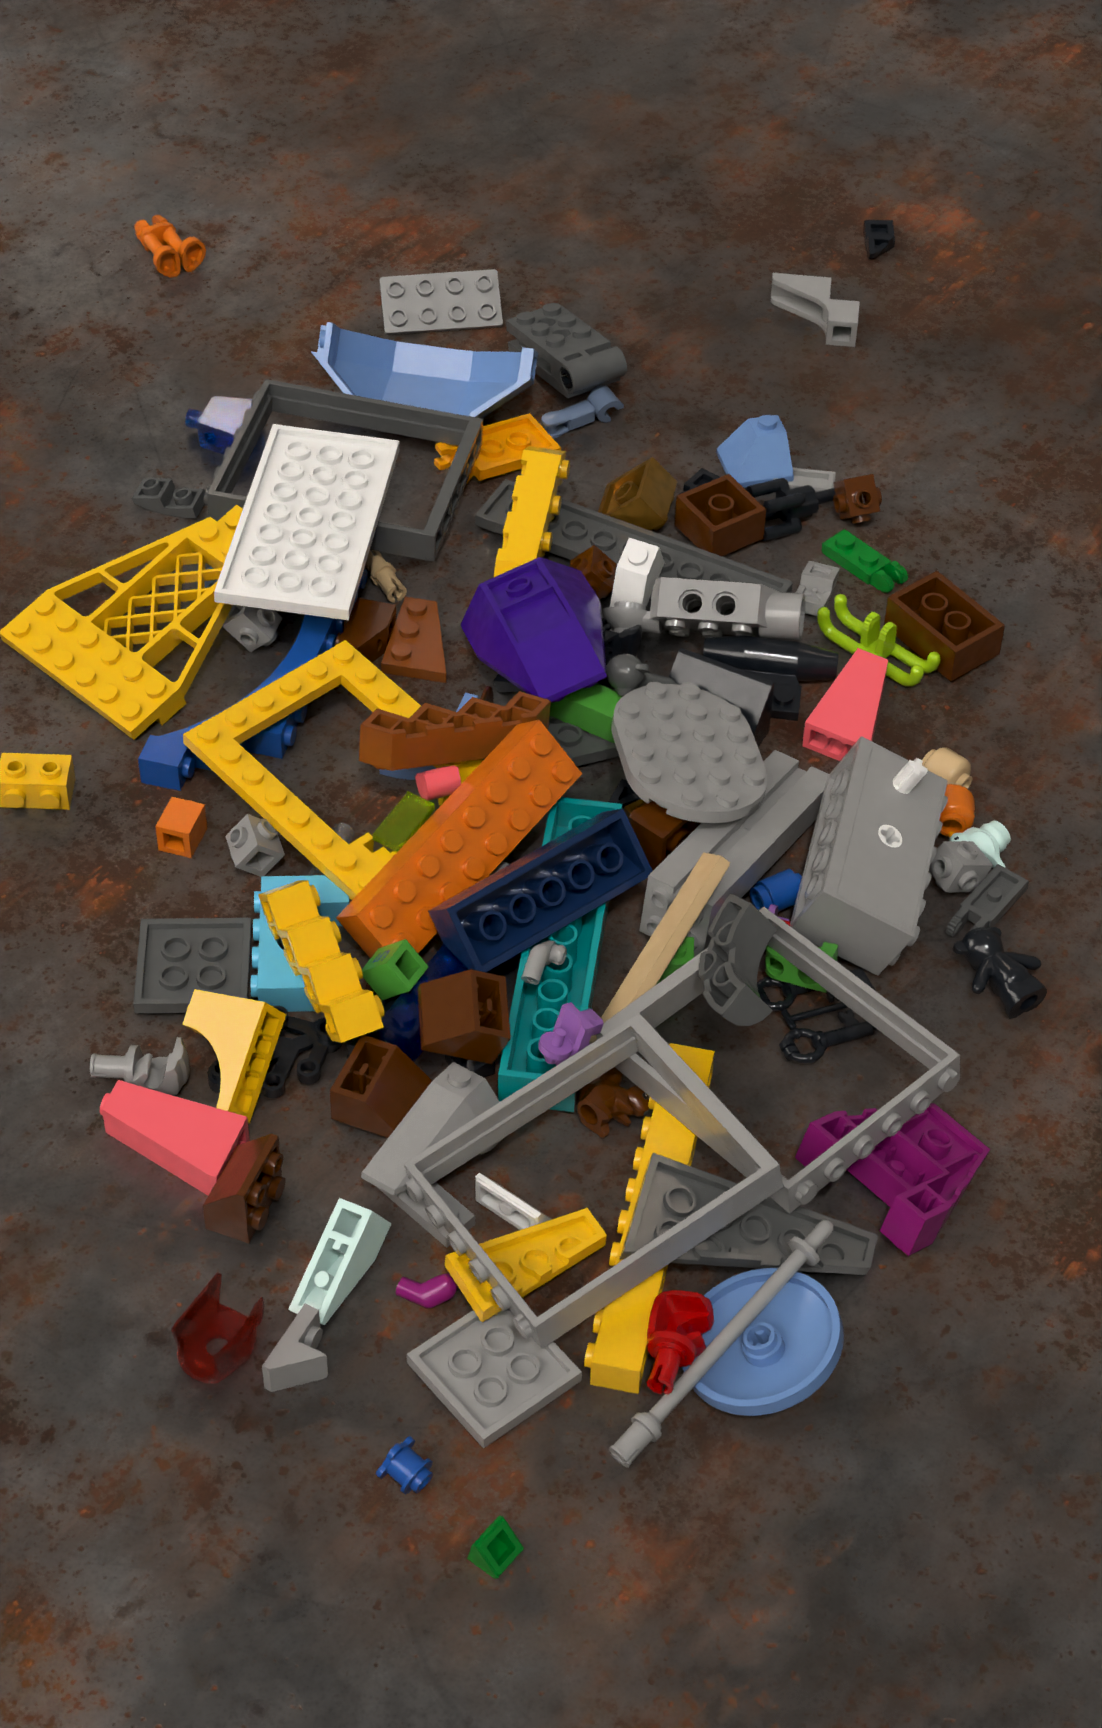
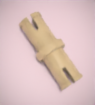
M369 551L365 566L371 573L370 578L376 586H380L390 602H395L392 593L397 601H401L405 597L407 590L395 574L396 569L391 563L385 561L380 551Z

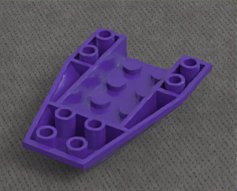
M538 557L478 585L460 626L477 658L523 692L551 700V703H554L581 688L592 687L599 680L607 677L601 603L580 570Z

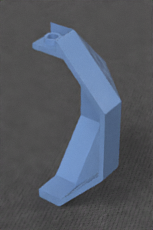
M327 322V326L321 325L317 352H312L345 394L481 419L534 384L538 352L532 348L522 347L521 352L466 351L392 341L340 329L331 322Z

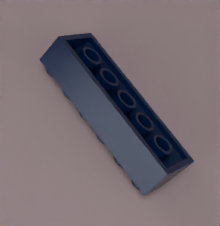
M624 809L604 811L428 912L444 945L469 970L488 972L645 880L653 870Z

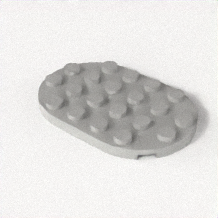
M650 682L646 686L628 692L617 702L611 722L614 742L628 784L647 804L653 800L660 807L667 809L666 814L699 823L735 821L748 816L750 809L754 806L761 805L767 789L768 774L750 725L739 707L730 704L719 696L701 690L692 683L677 685Z

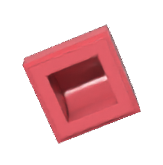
M455 765L444 766L416 773L415 775L419 794L424 801L449 796L461 785L459 769Z

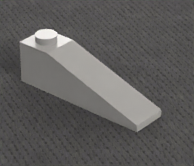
M452 1062L430 1083L362 1171L361 1178L393 1196L407 1190L404 1182L409 1180L404 1167L405 1162L499 1103L487 1080ZM500 1141L481 1152L480 1155L491 1151Z

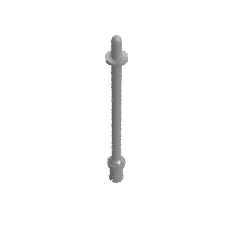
M829 1220L820 1221L804 1240L794 1236L788 1242L792 1253L674 1383L672 1393L664 1394L649 1412H637L631 1418L632 1425L608 1449L615 1460L624 1467L629 1468L636 1457L651 1441L656 1442L662 1436L661 1423L804 1263L812 1267L817 1265L820 1258L816 1250L833 1231V1224Z

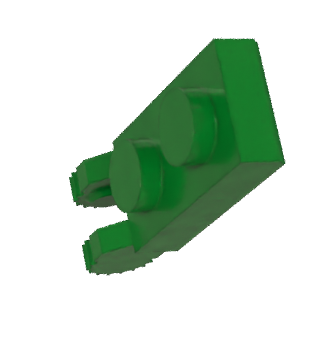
M845 529L822 543L821 552L867 585L871 584L876 589L881 590V592L889 593L894 589L895 583L902 584L909 578L903 565L901 566L897 561L891 562V560Z

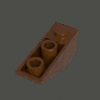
M357 598L349 620L344 622V631L337 634L335 646L346 640L371 663L385 653L396 623V604Z

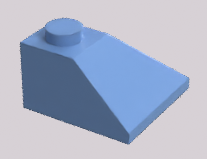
M762 415L747 419L716 450L726 475L730 474L743 488L771 481L775 478H785L787 481L794 480L787 432L778 415Z

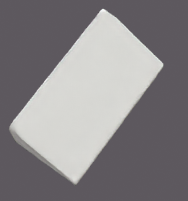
M481 1173L475 1176V1200L519 1230L552 1220Z

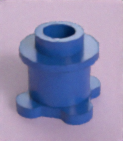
M411 1436L407 1437L400 1444L397 1443L393 1446L382 1465L376 1471V1475L380 1479L389 1474L402 1486L400 1491L404 1494L412 1490L415 1493H419L433 1476V1473L430 1471L433 1462L429 1458L422 1459L411 1449L415 1443Z

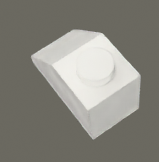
M632 538L628 539L616 568L610 607H614L615 602L619 601L636 602L647 606L652 594V588L655 586V579L659 578L665 563L660 547Z

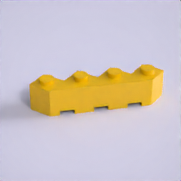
M528 446L523 450L521 458L522 472L521 475H517L512 493V511L507 513L503 529L502 549L498 548L494 577L538 557H543L545 551L550 552L553 534L548 532V525L554 519V515H559L561 508V496H557V488L563 483V479H568L570 460H565L566 451Z
M298 880L258 894L275 940L281 938L284 946V956L295 976L302 975L305 984L304 992L315 1012L324 1013L327 1022L325 1030L330 1039L342 1043L383 1028L381 1017L385 1016L383 1004L378 995H373L372 991L361 988L359 980L363 978V973L358 960L355 957L352 958L351 953L340 952L338 945L342 940L340 930L335 921H330L329 916L319 915L317 907L321 905L315 886H310L308 880Z

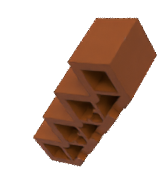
M519 691L505 706L472 697L458 712L424 703L410 718L376 709L360 725L359 761L373 765L377 769L394 771L485 759L517 724L540 720L548 729L551 700Z

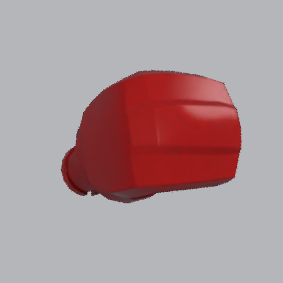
M679 1290L664 1291L656 1296L651 1309L647 1331V1350L655 1358L650 1377L647 1380V1386L653 1392L662 1394L665 1384V1395L672 1393L679 1367H686L692 1364L695 1357L699 1356L706 1349L702 1333L710 1331L714 1323L713 1306L709 1298L696 1292Z

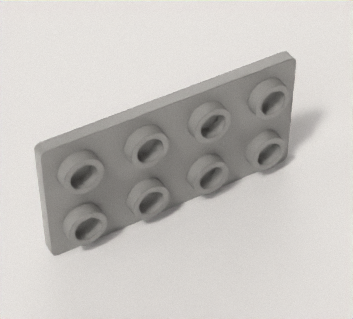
M496 269L380 278L384 332L386 335L498 328L503 325Z

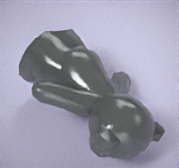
M621 654L611 658L606 665L607 678L600 682L602 686L612 690L616 689L617 694L621 697L634 689L646 686L650 682L676 684L670 677L649 672V665L642 664L637 657L631 654Z

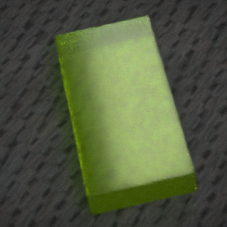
M408 791L375 830L372 840L398 852L433 813L435 804Z

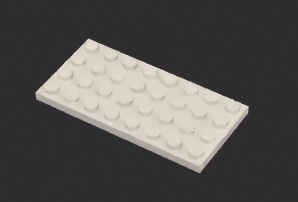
M273 424L214 590V601L266 610L349 620L398 457L399 441Z

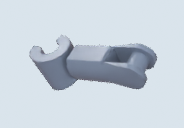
M599 385L589 393L587 400L562 410L545 413L541 418V422L545 426L544 429L554 439L570 430L595 421V416L601 422H610L611 417L606 411L611 407L619 410L624 408V405L609 387Z

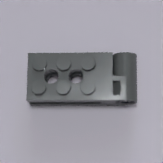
M548 303L541 309L532 312H521L517 317L506 320L507 331L517 338L508 342L509 352H521L522 347L535 349L538 352L535 373L567 398L593 390L599 385H608L619 381L621 376L627 373V363L621 349L617 346L611 347V341L559 303Z

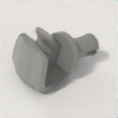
M177 1037L173 1053H169L167 1057L152 1058L150 1053L143 1056L140 1045H130L125 1056L98 1055L93 1053L90 1059L91 1078L124 1079L125 1082L175 1096L188 1080L190 1064L184 1041L181 1037Z

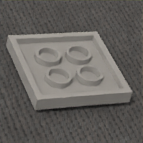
M509 1308L498 1312L482 1323L474 1310H472L407 1354V1364L483 1449L582 1381V1371L554 1341L541 1349L532 1337L525 1339L513 1322L515 1315Z

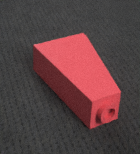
M857 648L805 721L803 747L841 761L861 736L873 742L885 686L888 659Z
M121 1080L116 1082L111 1093H106L101 1101L100 1115L103 1116L105 1132L206 1195L210 1194L237 1145L250 1141L248 1118L246 1116Z

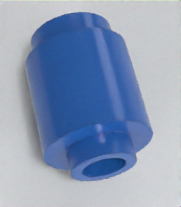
M786 869L758 881L756 886L750 889L753 905L758 910L763 907L769 909L770 904L778 905V912L795 905L802 876L791 869Z

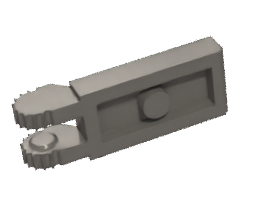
M997 864L960 904L959 910L950 919L945 933L955 937L963 929L967 920L975 923L972 929L994 927L1028 889L1029 881Z

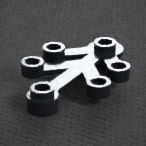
M273 1006L286 1014L281 1031L287 1030L301 1034V1036L294 1039L279 1036L270 1064L277 1063L273 1071L266 1074L262 1085V1092L266 1097L278 1098L284 1094L286 1079L298 1054L311 1048L309 1057L297 1064V1078L306 1085L314 1084L320 1079V1068L327 1053L339 1050L344 1043L330 1039L325 1030V1024H327L325 1018L311 1022L288 1016L287 1009L282 1006ZM216 1060L209 1067L207 1075L210 1089L219 1094L221 1076L219 1062ZM305 1070H313L312 1073H304ZM272 1083L279 1084V1085L276 1086V1087H269V1086H268V1085H270V1084H272Z

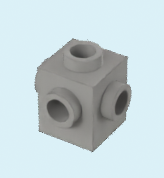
M233 605L222 627L249 652H252L262 645L264 647L269 646L278 636L276 630L282 617L275 610Z
M246 814L225 836L235 867L260 877L265 876L285 855L278 831L269 824L267 819H260Z
M943 841L937 848L935 858L929 866V873L936 880L937 886L945 892H972L984 880L993 864L973 841Z

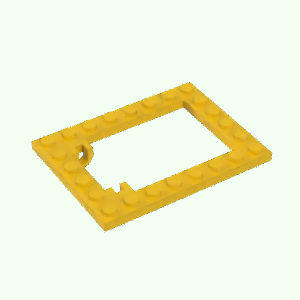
M344 640L184 733L183 744L258 814L267 819L272 827L353 900L403 845L391 853L384 846L374 852V837L369 833L348 844L240 745V743L340 684L372 712L376 709H381L410 718L421 707L420 704L350 643ZM483 759L433 766L440 768L455 765L459 769L462 784L481 764ZM450 795L437 798L439 806H441L450 797Z

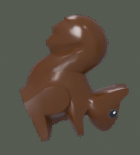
M615 1067L582 1087L579 1092L577 1112L581 1123L603 1139L609 1135L608 1122L612 1118L628 1127L631 1125L628 1115L643 1117L649 1112L648 1094L637 1085L629 1089L619 1086L623 1081L624 1074Z

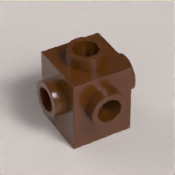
M874 474L833 482L836 494L833 497L835 511L840 515V520L851 518L852 524L869 521L871 520L870 514L880 512L879 505L882 503L880 489L875 485Z
M593 545L570 561L569 567L580 570L599 599L606 598L611 594L616 573V563L598 547Z

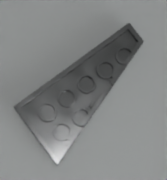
M652 1153L620 1259L624 1260L738 1183ZM768 1197L671 1263L759 1269L779 1268L792 1253L788 1242L794 1236L804 1240L820 1221L829 1220L833 1224V1231L816 1250L820 1261L814 1267L804 1263L798 1271L866 1275L871 1268L878 1234L801 1206L789 1214L772 1198Z

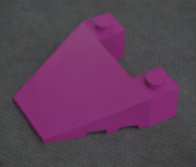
M931 1103L923 1113L915 1114L903 1124L902 1128L894 1136H887L874 1147L870 1155L864 1159H858L846 1171L850 1172L890 1207L880 1232L892 1241L898 1249L910 1256L933 1244L988 1156L990 1149L935 1103ZM864 1109L862 1115L847 1116L846 1111H835L810 1122L795 1158L806 1167L874 1114L877 1109Z

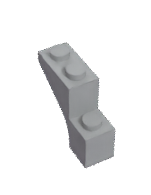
M773 273L770 302L773 305L819 325L825 333L826 345L855 347L860 301L830 299L831 277Z

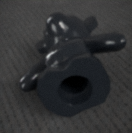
M978 927L972 929L965 934L963 940L957 941L953 946V951L956 954L964 955L974 970H977L971 985L972 991L976 994L982 993L989 980L991 990L1000 997L1005 1005V1013L1009 1019L1016 1018L1023 1012H1028L1038 1007L1044 1000L1047 989L1027 969H1040L1042 965L1041 960L1026 954L1004 952L1000 938L1002 932L997 927Z

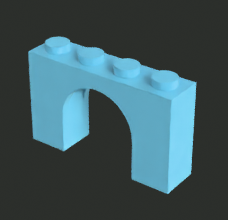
M325 875L261 876V891H254V912L260 913V919H253V940L259 941V947H252V969H258V975H251L250 981L251 997H258V1001L266 1002L271 1006H282L288 1012L315 1011L304 992L305 984L302 975L295 976L284 956V950L279 946L282 941L281 938L275 940L269 929L258 894L298 880H308L310 886H315L320 897L321 905L317 907L319 915L329 916L330 921H335L337 926H342L336 917L350 903V898Z

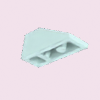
M339 1198L288 1310L298 1314L304 1304L312 1306L319 1310L320 1324L325 1326L374 1263L391 1223L369 1209Z

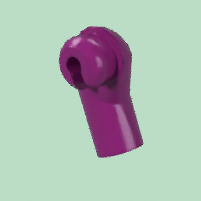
M448 1273L438 1275L422 1284L404 1276L397 1285L396 1295L422 1307L433 1308L451 1299L455 1295L458 1286Z

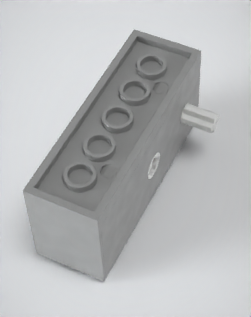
M861 736L827 776L790 926L819 947H822L824 942L837 944L839 957L878 976L888 965L893 966L898 960L901 951L906 946L911 947L918 938L920 927L917 926V922L926 905L923 894L932 876L928 871L937 853V847L934 846V843L943 825L939 819L948 801V797L945 796L948 780L928 771L927 768L922 766L923 761L921 759L907 760Z

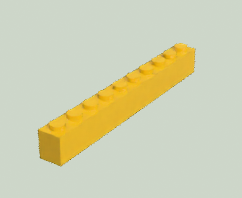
M670 1043L669 1046L710 1088L715 1051ZM649 1097L648 1107L653 1110L652 1117H644L641 1130V1139L646 1140L644 1148H636L633 1170L638 1171L636 1179L629 1178L626 1189L625 1201L630 1202L628 1211L621 1210L617 1233L622 1234L620 1243L613 1242L609 1266H615L622 1261L620 1259L621 1252L652 1153L692 1166L698 1136L651 1097ZM668 1265L605 1306L604 1309L595 1313L593 1333H598L596 1343H588L584 1360V1367L591 1368L590 1385L639 1394L648 1356L647 1331L650 1313L656 1296L663 1291Z

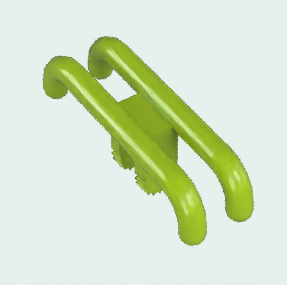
M843 594L836 595L834 610L843 625L861 636L860 643L834 627L830 620V610L827 607H821L817 611V623L825 637L852 655L859 648L883 658L891 655L911 667L910 673H906L888 661L886 676L898 684L913 687L921 682L924 673H932L940 664L941 657L938 652L929 653L927 660H924L895 642L897 626L892 622L883 625L880 631L881 616L876 612L869 613L863 622L854 617L848 610L847 597Z

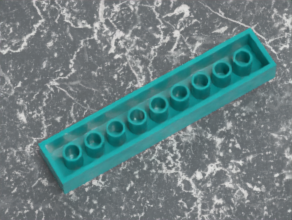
M561 797L549 810L542 846L601 812L622 809V804ZM609 901L522 951L509 1015L511 1039L503 1048L498 1073L499 1102L557 1066L545 1061L544 1055L538 1048V1043L544 1033L553 1032L562 1005L572 1002L579 1011L592 1009ZM550 940L555 941L557 945H564L566 947L567 954L564 963L561 965L551 963L545 966L538 985L527 983L521 979L530 951L534 946ZM578 1091L550 1109L574 1112Z

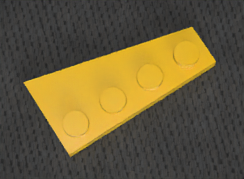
M585 1208L480 1243L479 1245L518 1294L524 1297L604 1247L607 1234L590 1210ZM456 1252L447 1254L445 1257V1267L481 1323L502 1311L490 1292L493 1289L487 1280L480 1283L471 1271L468 1264L471 1260L467 1255L463 1253L459 1256Z

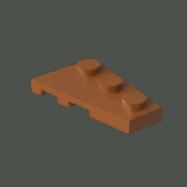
M405 596L381 662V671L383 673L447 683L437 601Z

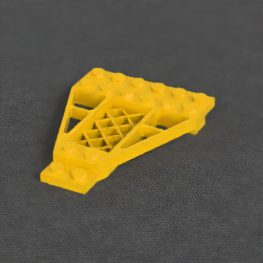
M236 504L218 521L208 517L46 590L0 630L2 641L133 740L155 721L160 725H164L187 704L184 697L233 607L231 604L215 602L214 590L217 582L211 587L205 588V581L219 579L243 509ZM151 561L126 583H121L114 578ZM207 563L214 569L205 570V564ZM199 564L198 571L182 572L183 565ZM102 582L116 592L89 616H82L62 601ZM198 582V589L182 591L183 583ZM175 585V591L159 593V586ZM194 601L186 609H181V602ZM174 603V610L158 612V605ZM151 606V613L135 614V607ZM212 615L200 638L191 634ZM170 622L163 630L157 631V623ZM150 624L149 632L134 633V626ZM127 627L126 634L111 636V628ZM184 641L193 647L194 650L178 680L172 682L153 667ZM147 643L138 652H133L134 644Z

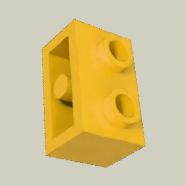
M2 753L0 758V807L70 810L76 780L72 755Z

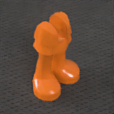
M161 215L153 216V225L150 226L144 219L135 223L136 237L140 240L146 251L153 253L154 266L162 275L167 277L178 276L181 271V265L186 272H191L205 258V245L198 238L192 236L182 241L176 233V228L173 224L169 223Z

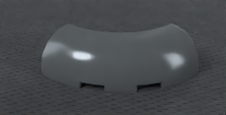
M730 893L714 917L707 932L712 938L707 951L702 952L700 955L699 977L704 981L705 991L703 995L706 1001L720 1016L737 1026H751L763 1021L773 1011L760 998L757 987V974L764 950L777 931V928L750 902Z

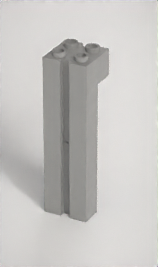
M774 750L763 761L768 774V784L760 806H754L750 809L748 816L735 821L701 823L648 875L639 931L652 936L703 852L721 855L730 862V866L686 936L694 937V957L708 948L712 937L707 932L714 917L730 893L742 898L817 819L829 774L812 766L807 771L798 768L799 760Z

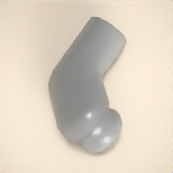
M550 940L534 946L530 951L521 979L527 983L538 985L545 966L551 963L556 965L564 963L567 954L566 947L564 945H557L555 941Z

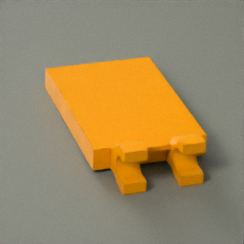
M530 413L483 426L482 446L467 483L473 476H476L481 481L522 469L521 458L523 450L528 446L560 451L561 447ZM442 442L436 443L435 449L441 457L434 459V465L440 471L449 468L459 446Z

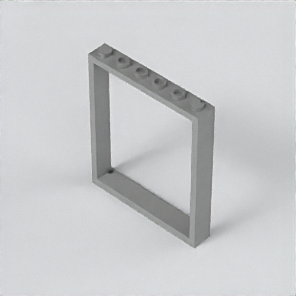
M763 907L759 911L777 928V931L767 944L930 1069L788 1180L781 1174L783 1188L769 1197L790 1214L801 1204L809 1203L817 1192L830 1181H837L846 1169L858 1159H864L870 1155L874 1147L887 1136H894L902 1128L903 1124L915 1114L923 1113L943 1092L951 1091L960 1080V1054L767 908ZM701 953L604 1022L601 1032L596 1034L597 1040L638 1013L653 1028H656L702 994L705 988L704 981L699 977ZM635 1053L615 1066V1068L745 1177L751 1175L658 1072Z
M640 1013L404 1163L409 1178L404 1184L412 1198L416 1202L424 1201L428 1206L425 1208L426 1213L435 1227L439 1229L444 1226L449 1233L447 1239L454 1251L459 1256L463 1253L467 1255L471 1260L468 1262L469 1267L480 1283L487 1280L493 1288L490 1292L497 1305L503 1311L509 1308L515 1315L513 1322L525 1339L532 1337L541 1349L783 1188L778 1162ZM639 1052L751 1175L537 1317L432 1187V1184Z

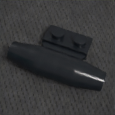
M754 636L705 638L703 656L773 681L774 691L771 718L798 721L802 687L799 681L835 680L839 657L837 652L798 641Z

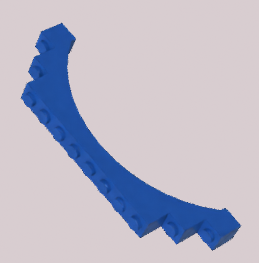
M365 569L358 591L359 589H364L367 582L368 572ZM357 591V594H356V597H355V601H354L353 607H354V605H355V603H356V600H357V598H358V591ZM305 615L298 637L284 660L265 681L244 698L334 647L338 632L344 631L345 620ZM307 704L240 743V745L251 753L283 759L288 746H293L295 742L298 723H303L306 718ZM208 719L165 735H150L138 758L141 783L181 791L186 779L193 776L195 767L212 771L183 744V734Z

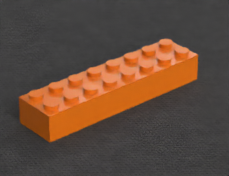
M540 720L517 724L341 911L336 919L369 958L374 955L378 948L404 939L419 953L438 932L428 911L487 878L582 775V772Z

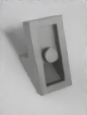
M304 1304L262 1365L264 1389L273 1392L321 1380L328 1376L327 1356L323 1352L316 1350L323 1335V1329L320 1328L318 1309Z

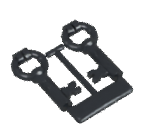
M863 969L850 970L851 973L875 990ZM764 977L757 982L760 998L773 1011H782L781 1014L791 1029L779 1044L781 1051L788 1061L812 1064L824 1055L827 1047L873 1035V1030H877L867 1021L859 1023L854 1018L855 1015L851 1009H848L846 1014L843 1011L838 1012L840 1022L845 1024L843 1028L824 1033L807 1028H796L795 1021L848 1008V1006L840 1002L790 1015L787 1008L793 1004L797 995L815 990L778 981L770 977ZM770 986L780 987L785 999L783 1001L770 1002L764 988ZM828 991L826 992V998L829 1003L834 1002L836 997ZM800 1037L809 1038L815 1051L813 1053L800 1054L793 1040Z

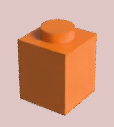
M171 797L155 826L158 850L192 859L207 830L205 804Z

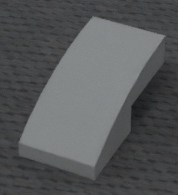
M813 561L807 563L801 575L800 585L795 592L805 594L806 614L817 616L819 608L828 606L840 568Z

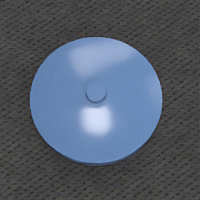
M762 1268L740 1273L719 1283L704 1295L711 1301L714 1312V1323L711 1330L702 1333L706 1348L778 1268ZM796 1272L693 1387V1390L709 1405L727 1413L744 1416H758L779 1412L811 1396L832 1374L843 1348V1323L830 1293L813 1278ZM690 1365L682 1367L683 1371L685 1372Z

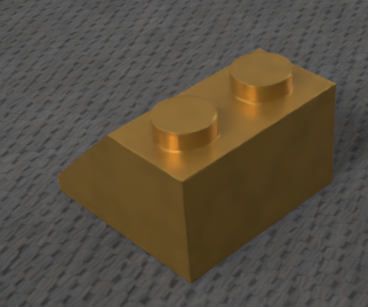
M651 457L606 485L598 512L650 531L653 529L658 530L668 520L667 515L670 505L674 500L673 495L677 481Z

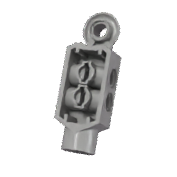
M660 577L655 579V586L652 588L650 611H647L646 606L641 603L619 601L615 602L614 607L604 608L602 613L604 619L612 625L611 629H613V632L621 633L624 629L641 625L642 633H662L664 629L670 630V635L681 637L689 636V632L702 633V637L705 638L722 637V634L801 641L805 619V594L780 592L765 585L754 583ZM701 606L699 611L691 613L693 608ZM735 609L731 614L723 615L726 610Z

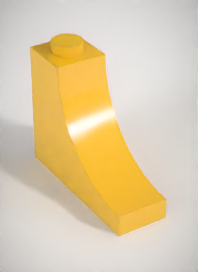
M194 989L182 1025L205 1037L217 1055L221 1083L216 1108L246 1116L248 1123H250L286 1014L266 1002Z

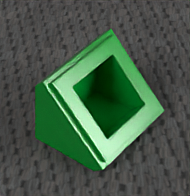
M499 1515L473 1543L467 1559L492 1578L497 1579L521 1553L524 1547L505 1518Z

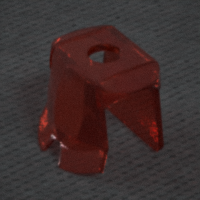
M216 1273L171 1329L178 1347L177 1357L180 1367L191 1378L209 1384L222 1381L249 1360L256 1342L258 1325L262 1322L265 1311L263 1297L255 1303L248 1317L219 1303L222 1278L220 1273ZM215 1338H222L228 1342L214 1355H211L206 1350L208 1342Z

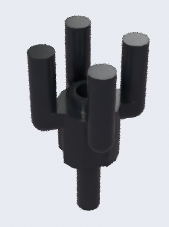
M785 478L750 485L746 488L754 498L776 493L775 499L765 501L763 507L766 509L765 522L780 518L785 523L764 528L763 541L799 533L802 530L800 519L817 513L819 504L833 501V497L836 495L834 488L815 492L814 488L810 485L790 489Z

